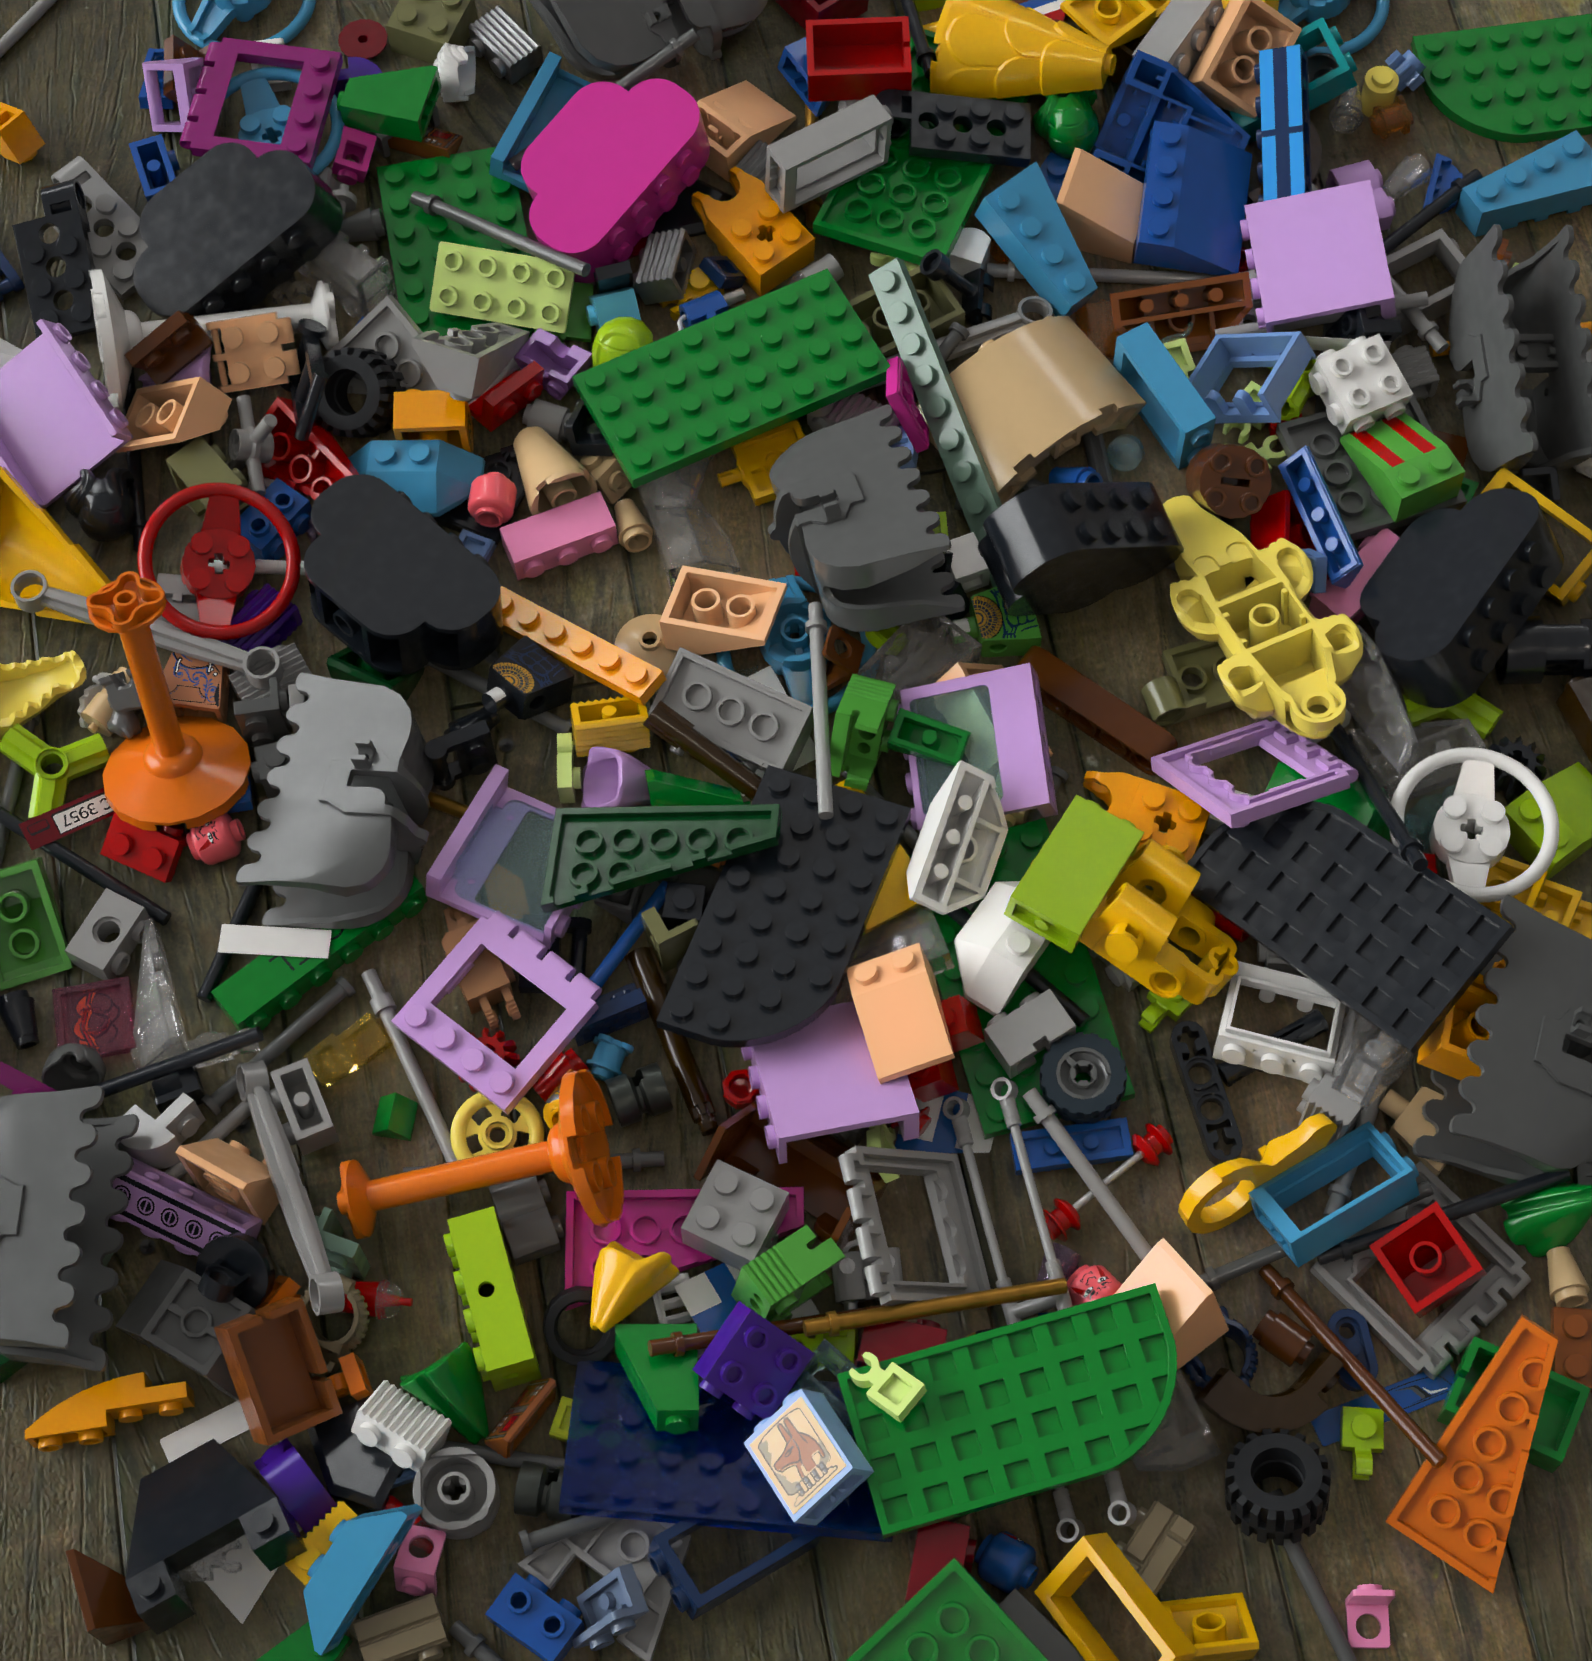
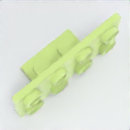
M441 241L438 246L429 308L433 312L565 333L575 273L538 257Z

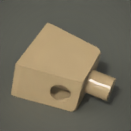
M1421 1087L1409 1102L1400 1094L1390 1089L1378 1106L1381 1111L1395 1120L1388 1135L1393 1140L1397 1151L1403 1157L1408 1156L1415 1165L1421 1161L1438 1177L1446 1164L1417 1157L1413 1154L1412 1149L1417 1138L1423 1135L1434 1136L1436 1134L1434 1125L1425 1120L1422 1114V1107L1431 1099L1443 1100L1444 1095L1428 1087Z

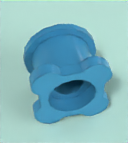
M599 1033L598 1037L595 1036L593 1043L597 1045L592 1059L586 1061V1066L591 1069L594 1078L605 1082L607 1079L623 1074L620 1069L625 1056L628 1057L629 1053L632 1054L634 1047L609 1035Z

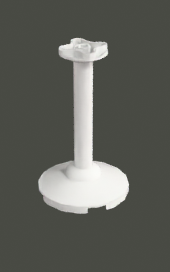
M102 269L88 270L93 288L90 291L100 361L103 366L105 387L108 390V394H110L108 400L114 408L122 411L132 370V365L124 355L167 319L140 322L139 317L134 312L123 309ZM321 280L317 281L310 303L194 316L211 340V330L206 328V323L277 311L278 318H291L293 333H301L297 327L299 320L303 318L316 320L323 324L327 330L325 337L319 339L326 350H331L339 342L333 292H330L328 283H323ZM218 329L220 342H222V340H221V330Z

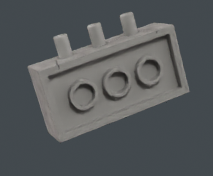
M681 647L669 668L666 681L661 685L648 712V715H650L661 700L695 725L693 727L695 730L735 759L744 762L743 765L754 773L757 769L765 772L768 765L792 772L814 728L812 706ZM671 745V752L683 756L684 751L679 747L676 749Z

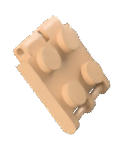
M276 311L206 323L207 330H211L215 354L212 355L213 362H217L221 386H218V389L223 393L287 384L290 382L289 376L301 373L297 350H284L283 344L295 342L290 317L278 318ZM218 329L221 330V340L225 350L224 353H222ZM225 360L227 361L228 376H229V378H230L231 384H228V379H227V374H226V369H225V364H224V361H225Z

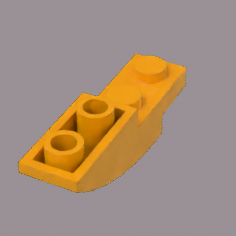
M145 1372L121 1376L83 1390L59 1403L25 1430V1440L42 1452L57 1451L63 1448V1444L79 1441L80 1445L99 1444L104 1441V1437L116 1435L114 1419H118L122 1423H132L142 1420L143 1415L158 1412L160 1416L182 1414L184 1412L183 1408L195 1407L194 1391L186 1381L153 1386L152 1381Z

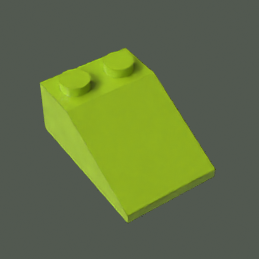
M1580 762L1542 781L1555 803L1559 819V842L1553 861L1547 869V880L1592 847V775ZM1527 790L1505 807V815L1509 820L1511 833L1508 842L1531 865L1541 849L1544 824L1540 808L1533 795Z

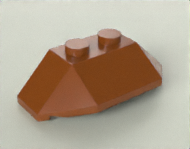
M1249 271L1109 294L1113 325L1119 334L1122 335L1148 322L1162 343L1185 338L1190 352L1207 350L1215 337L1214 329L1239 325L1245 315L1253 308Z

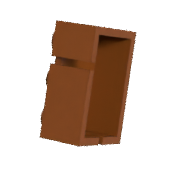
M286 1297L255 1310L256 1315L245 1314L214 1327L255 1443L269 1446L343 1414L332 1380L318 1376L310 1378L309 1372L323 1374L328 1369L303 1298Z

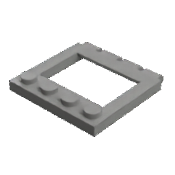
M854 1146L838 1157L844 1184L853 1186V1188L846 1191L853 1223L862 1224L861 1227L855 1229L863 1262H871L870 1266L864 1268L871 1297L879 1298L882 1306H892L991 1289L957 1154ZM870 1172L923 1176L949 1283L895 1280Z
M1419 1161L1415 1165L1419 1172L1416 1182L1418 1184L1428 1180L1434 1194L1385 1215L1347 1239L1409 1219L1436 1201L1440 1207H1444L1462 1200ZM1475 1213L1451 1221V1223L1491 1262L1485 1269L1487 1275L1468 1286L1415 1340L1355 1283L1378 1260L1371 1249L1354 1254L1353 1259L1346 1262L1343 1259H1339L1320 1266L1317 1261L1309 1271L1348 1309L1359 1312L1366 1319L1369 1330L1415 1375L1422 1370L1430 1379L1434 1380L1453 1361V1357L1444 1346L1446 1345L1454 1354L1459 1355L1469 1345L1473 1337H1477L1480 1334L1479 1328L1470 1319L1473 1318L1480 1326L1486 1328L1507 1306L1506 1301L1497 1292L1500 1291L1507 1299L1513 1300L1531 1282L1529 1275L1522 1269L1526 1262Z

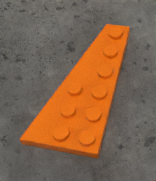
M1523 1314L1438 1439L1436 1445L1448 1457L1446 1462L1441 1467L1435 1469L1425 1459L1385 1521L1492 1594L1494 1593L1532 1439L1558 1344L1557 1336Z

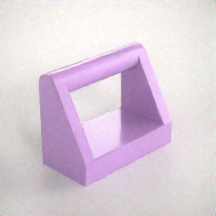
M181 58L143 62L142 66L153 132H183L184 125L188 121L187 115L193 96L197 94L195 89L201 69L204 67V59ZM157 70L173 71L180 121L165 122Z

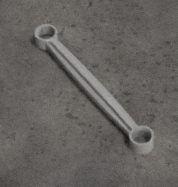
M1028 296L1020 301L1017 312L966 328L970 333L966 341L961 340L947 361L978 350L986 341L990 339L995 341L1019 327L1034 322V320L1026 318L1023 315L1024 313L1036 312L1044 318L1052 316L1053 309L1051 304L1042 297ZM947 336L936 339L938 347ZM900 353L887 357L886 360H889L896 356L901 358ZM886 380L862 391L886 384ZM834 403L807 415L812 417L825 416L832 411Z
M35 570L23 571L13 578L10 590L17 606L21 610L34 613L47 607L94 625L89 619L86 605L87 597L49 587L45 576ZM38 584L43 586L41 592L33 598L19 597L21 591L29 585ZM158 619L150 625L157 647L244 672L248 682L255 688L270 689L269 678L277 677L278 682H280L283 677V667L279 655L270 647L259 646L247 652L213 638H201L191 635L170 623ZM269 660L275 663L274 669L266 675H254L251 673L252 667L260 661Z
M263 1060L239 1063L236 1068L238 1093L242 1102H248L275 1192L309 1278V1296L312 1309L316 1316L342 1312L345 1305L343 1283L339 1273L331 1271L306 1188L303 1186L299 1176L298 1165L269 1094L270 1085L267 1067Z

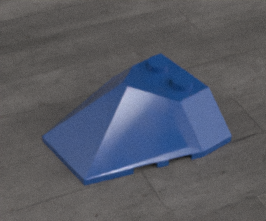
M1137 50L1121 79L1091 154L1144 184L1148 147L1154 121L1188 125L1242 150H1245L1250 135L1172 64Z

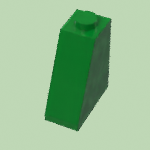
M431 65L349 78L345 91H340L337 98V110L341 112L345 126L422 142L442 88L438 67Z
M654 769L645 770L651 806L751 805L750 801L743 802L741 793L735 788Z
M697 1323L615 1324V1354L656 1431H667L671 1434L698 1431V1374L692 1370L698 1362V1350L685 1351V1355L680 1357H674L673 1353L651 1357L648 1351V1340L667 1338L671 1336L672 1332L681 1331L683 1335L697 1333Z

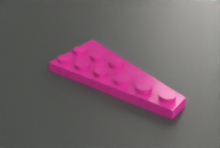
M779 1187L789 1192V1210L777 1231L779 1238L793 1234L804 1226V1187ZM701 1189L624 1190L622 1217L620 1220L612 1221L607 1227L594 1225L584 1211L575 1191H566L565 1290L574 1286L593 1288L594 1271L599 1252L611 1241L620 1243L626 1249L644 1258L658 1252H666L671 1255V1263L678 1268L679 1272L717 1260L682 1243L681 1226ZM578 1302L569 1305L565 1309V1311L580 1307L588 1303Z

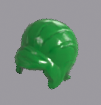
M1094 90L1072 92L1066 97H1061L1059 94L1045 96L1047 100L1032 119L1033 127L1037 134L1048 141L1050 148L1055 154L1063 158H1072L1075 147L1089 152L1094 146L1099 133V120L1092 108V105L1098 98Z

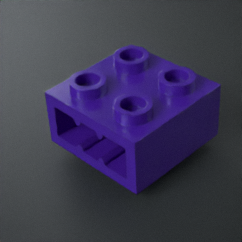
M738 1301L692 1370L703 1378L699 1386L719 1400L724 1393L734 1399L735 1402L731 1407L750 1421H752L755 1415L764 1420L776 1412L815 1353Z

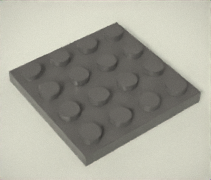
M1413 393V396L1406 405L1405 413L1433 433ZM1326 411L1277 424L1276 434L1287 458L1305 445L1309 446L1352 541L1378 534L1386 528L1393 530L1410 525L1420 516L1433 510L1442 508L1461 510L1467 503L1460 488L1458 496L1395 523L1340 443V437L1347 434L1341 435L1338 427L1329 421Z

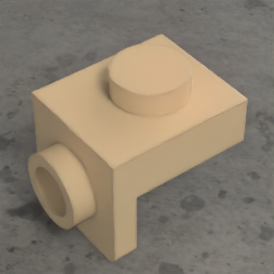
M615 455L583 456L579 463L592 474L597 483V489L601 491L608 503L615 504L632 486Z

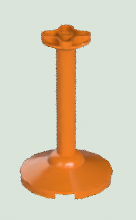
M127 571L120 574L115 581L89 595L86 599L89 619L96 628L108 633H119L147 723V726L142 728L140 734L133 735L131 739L126 738L111 753L102 774L105 797L109 806L122 821L142 830L157 831L156 825L172 826L185 823L187 829L199 827L227 813L246 793L249 785L247 777L252 762L248 743L234 727L213 718L176 716L150 625L162 615L167 604L165 591L157 582L147 578H140L139 574L134 571Z
M569 1069L561 1080L558 1123L550 1129L547 1141L372 1180L359 1161L354 1159L343 1161L340 1163L341 1189L337 1193L338 1209L342 1215L347 1216L353 1234L359 1240L368 1238L374 1233L377 1211L554 1172L561 1181L572 1184L584 1211L593 1224L607 1227L612 1221L620 1220L622 1217L624 1183L621 1157H610L605 1126L613 1125V1121L601 1087L591 1071L587 1069L579 1071Z

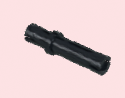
M1314 1009L1309 1014L1270 1036L1304 1044L1321 1033L1327 1032L1329 1026L1322 1013L1318 1009ZM1225 1061L1217 1065L1220 1077L1228 1087L1255 1071L1263 1072V1070L1239 1064H1229Z

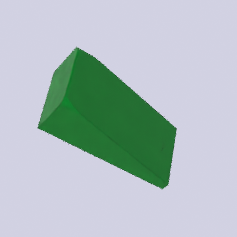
M900 708L887 742V748L955 767L962 760L971 732Z

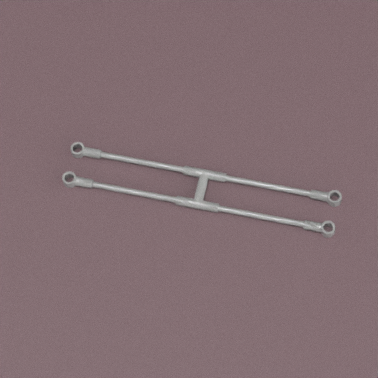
M999 1077L993 1081L990 1090L992 1096L999 1100L1006 1127L1011 1130L1047 1262H1045L1048 1278L1049 1280L1065 1278L1061 1262L1055 1255L1020 1129L1022 1122L1015 1100L1018 1095V1086L1008 1078ZM1007 1084L1008 1091L1004 1096H1002L1001 1088L1003 1087V1085ZM952 1096L944 1102L943 1113L948 1119H951L958 1146L963 1150L998 1279L995 1282L996 1287L1012 1286L1011 1278L1007 1277L972 1149L974 1142L967 1120L970 1114V1105L966 1100ZM957 1103H959L960 1110L956 1115H954L953 1108ZM1068 1290L1066 1294L1030 1299L1020 1303L1001 1304L1006 1324L1010 1325L1053 1307H1057V1311L1073 1307ZM1114 1470L1103 1475L1111 1502L1108 1508V1518L1115 1525L1130 1526L1136 1520L1137 1510L1131 1502L1127 1501L1120 1473ZM1063 1486L1054 1489L1055 1491L1052 1493L1060 1520L1057 1524L1056 1532L1062 1542L1075 1544L1082 1536H1085V1526L1080 1520L1076 1519L1071 1498L1069 1497L1070 1494L1068 1493L1069 1490ZM1124 1506L1127 1515L1121 1521L1118 1517V1511L1120 1507ZM1072 1523L1075 1527V1534L1069 1538L1067 1527Z

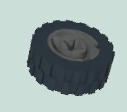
M1077 1032L1076 1035H1066L1059 1042H1054L1050 1046L1049 1052L1045 1053L1042 1059V1066H1040V1090H1042V1097L1046 1103L1052 1104L1057 1111L1054 1114H1059L1062 1116L1061 1119L1065 1121H1075L1076 1124H1083L1084 1122L1092 1124L1098 1122L1101 1118L1106 1119L1114 1109L1117 1110L1121 1104V1098L1125 1095L1127 1082L1125 1060H1122L1121 1052L1117 1047L1115 1048L1111 1045V1041L1098 1037V1034ZM1079 1073H1087L1091 1081L1089 1083L1087 1080H1080L1077 1083L1076 1076Z

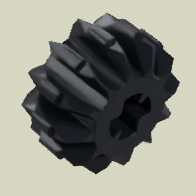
M1505 736L1500 740L1499 745L1492 744L1488 748L1522 763L1540 780H1543L1547 774V768L1542 766L1545 761V754L1534 753L1536 749L1535 742L1525 746L1521 736L1516 738L1514 743ZM1494 767L1495 793L1500 790L1504 791L1506 801L1511 799L1514 793L1519 797L1528 790L1515 777Z

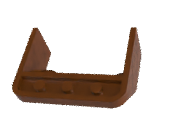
M756 1101L721 1123L693 1177L699 1181L707 1177L718 1159L776 1187H804V1211L817 1218L813 1228L818 1234V1239L823 1243L831 1237L840 1250L844 1249L846 1244L855 1236V1229L862 1225L853 1223L846 1193L853 1186L844 1184L838 1159L850 1147L829 1134L786 1142L787 1163L779 1164L776 1150L768 1149L764 1126L768 1125L767 1118L760 1119ZM870 1172L878 1202L888 1183L884 1182L879 1173Z

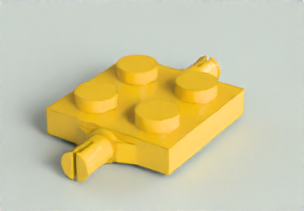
M798 420L785 423L732 446L731 449L736 459L737 468L717 473L721 488L741 481L749 490L755 507L776 500L769 477L770 469L784 451L805 437Z

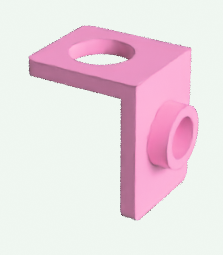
M412 1525L399 1546L393 1566L397 1591L413 1596H424L432 1592L435 1596L437 1595L436 1570L446 1540V1533L444 1531ZM421 1537L429 1539L433 1543L434 1548L427 1557L417 1558L409 1552V1546L413 1540Z
M1362 1584L1358 1585L1357 1589H1353L1345 1599L1347 1640L1351 1648H1389L1388 1605L1395 1598V1590H1382V1585ZM1371 1615L1378 1620L1380 1632L1377 1637L1366 1639L1359 1635L1356 1629V1621L1360 1616Z

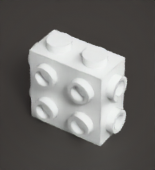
M1380 334L1370 338L1360 336L1348 343L1346 348L1339 351L1329 349L1316 357V362L1309 373V382L1313 392L1316 395H1320L1326 406L1329 421L1338 427L1341 435L1351 431L1359 433L1371 428L1375 421L1386 417L1387 420L1403 414L1406 411L1407 403L1413 396L1412 390Z

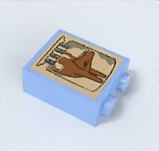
M800 1389L790 1393L783 1400V1406L771 1417L760 1421L755 1426L754 1433L744 1442V1445L793 1522L816 1526L862 1484L874 1470L823 1393Z

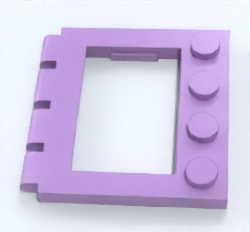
M1267 719L1151 757V767L1154 773L1230 828L1245 827L1252 821L1349 789L1350 783L1355 782L1359 775L1355 768L1338 759V757L1317 745L1314 741L1290 732L1288 728L1277 720L1270 722ZM1259 746L1306 779L1301 778L1249 797L1247 794H1236L1234 785L1227 780L1215 779L1214 771L1207 766L1199 765Z
M498 910L488 920L483 916L480 917L391 1022L509 1115L597 1011L599 1006L595 1001L600 996L602 988L582 973H578L573 978L576 969L553 951H550L544 957L548 948L525 930H521L517 934L519 925ZM485 948L566 1008L516 1069L435 1007L447 993L450 994L472 969L474 966L473 962Z

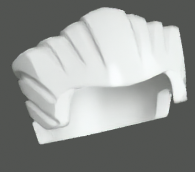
M445 42L433 66L438 67L442 87L440 92L443 102L469 101L468 95L475 92V47L457 46Z

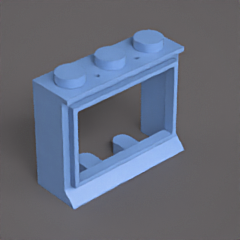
M1301 331L1216 334L1189 377V381L1215 415V424L1281 423V408L1309 361L1316 359V355ZM1273 367L1257 394L1262 402H1254L1250 394L1241 389L1235 394L1232 399L1233 402H1225L1219 393L1233 368Z

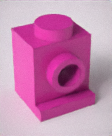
M344 126L340 145L331 169L332 173L337 175V179L347 185H355L357 181L364 183L377 136Z

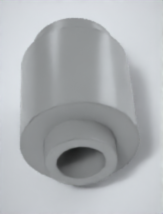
M536 399L533 405L527 404L522 424L527 425V427L538 426L543 428L557 442L567 441L564 436V424L566 420H569L572 413L570 408Z

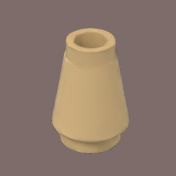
M632 499L618 501L614 506L620 545L629 552H640L647 549L652 543V527Z
M1560 1246L1547 1251L1550 1299L1556 1303V1307L1578 1308L1586 1304L1590 1288L1571 1254L1570 1248Z

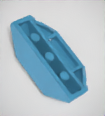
M372 440L348 458L359 474L375 476L386 482L397 492H404L416 508L422 513L428 512L433 517L443 515L468 499L472 481L476 477L483 475L485 468L483 457L442 440Z
M413 1504L364 1513L348 1521L342 1520L332 1531L329 1537L332 1545L325 1555L321 1554L311 1565L307 1573L311 1579L303 1590L314 1651L319 1655H323L338 1647L410 1528L422 1512L423 1508L421 1506Z

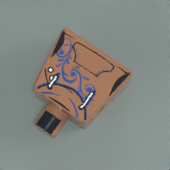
M172 652L163 672L176 716L208 717L226 724L230 683L228 675H230L229 669Z

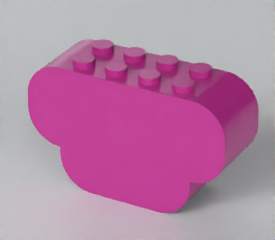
M648 79L638 83L629 91L612 82L591 83L574 94L524 152L521 161V173L533 199L529 220L538 242L591 265L589 275L582 277L575 274L574 282H595L593 274L595 268L626 261L632 254L633 247L637 242L652 232L658 218L664 212L670 211L676 204L680 193L687 186L693 185L698 179L701 169L708 160L710 144L695 99L683 88L666 79Z

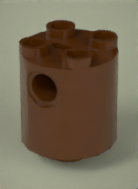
M1212 443L1200 449L1190 460L1186 471V489L1190 497L1208 512L1229 519L1245 518L1259 512L1266 502L1271 489V472L1267 460L1253 449L1231 443Z

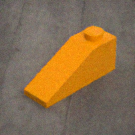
M0 102V155L18 164L28 162L37 155V150L46 143L24 111Z

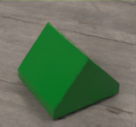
M396 1092L380 1097L372 1135L411 1141L419 1106L418 1102Z

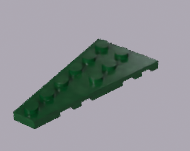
M780 804L556 808L540 906L544 914L777 846L779 845L782 820Z

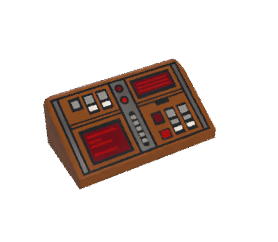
M428 126L422 142L393 136L388 140L389 148L424 158L438 156L449 158L451 154L457 153L463 136Z
M547 1378L528 1384L485 1438V1445L504 1458H510L555 1401L556 1380Z

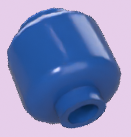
M1001 1531L996 1535L989 1534L981 1543L974 1562L978 1564V1575L980 1578L1006 1594H1010L1014 1589L1019 1590L1021 1587L1028 1589L1039 1572V1567L1034 1565L1036 1561L1035 1549L1008 1531Z

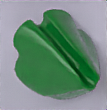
M1562 1183L1501 1204V1207L1508 1214V1218L1503 1221V1225L1509 1239L1517 1246H1525L1533 1257L1538 1258L1546 1256L1547 1251L1552 1248L1567 1246L1575 1239L1592 1216V1185Z
M462 1342L452 1352L446 1354L424 1370L400 1377L402 1381L400 1383L401 1388L422 1401L424 1405H429L431 1410H436L438 1414H443L445 1418H450L452 1422L451 1427L472 1444L476 1445L480 1439L486 1438L489 1435L481 1372L478 1371L473 1350L467 1342Z

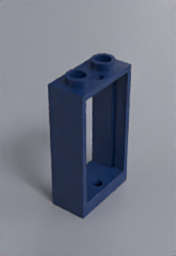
M762 1473L654 1536L648 1549L650 1552L648 1560L655 1573L659 1577L664 1575L672 1588L670 1595L678 1610L682 1613L686 1611L693 1621L815 1548L823 1532L818 1524L814 1526L794 1523ZM763 1491L793 1540L700 1594L670 1545Z

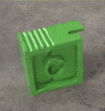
M852 673L835 714L830 742L832 776L839 778L841 772H848L844 786L866 791L881 752L888 753L887 742L891 734V730H887L889 721H895L899 706V700L893 699L896 684Z
M806 1224L748 1264L742 1266L731 1296L737 1303L738 1301L742 1302L769 1322L791 1319L793 1316L791 1312L833 1284L826 1271L843 1260L845 1255L831 1237L814 1249H811L816 1236Z

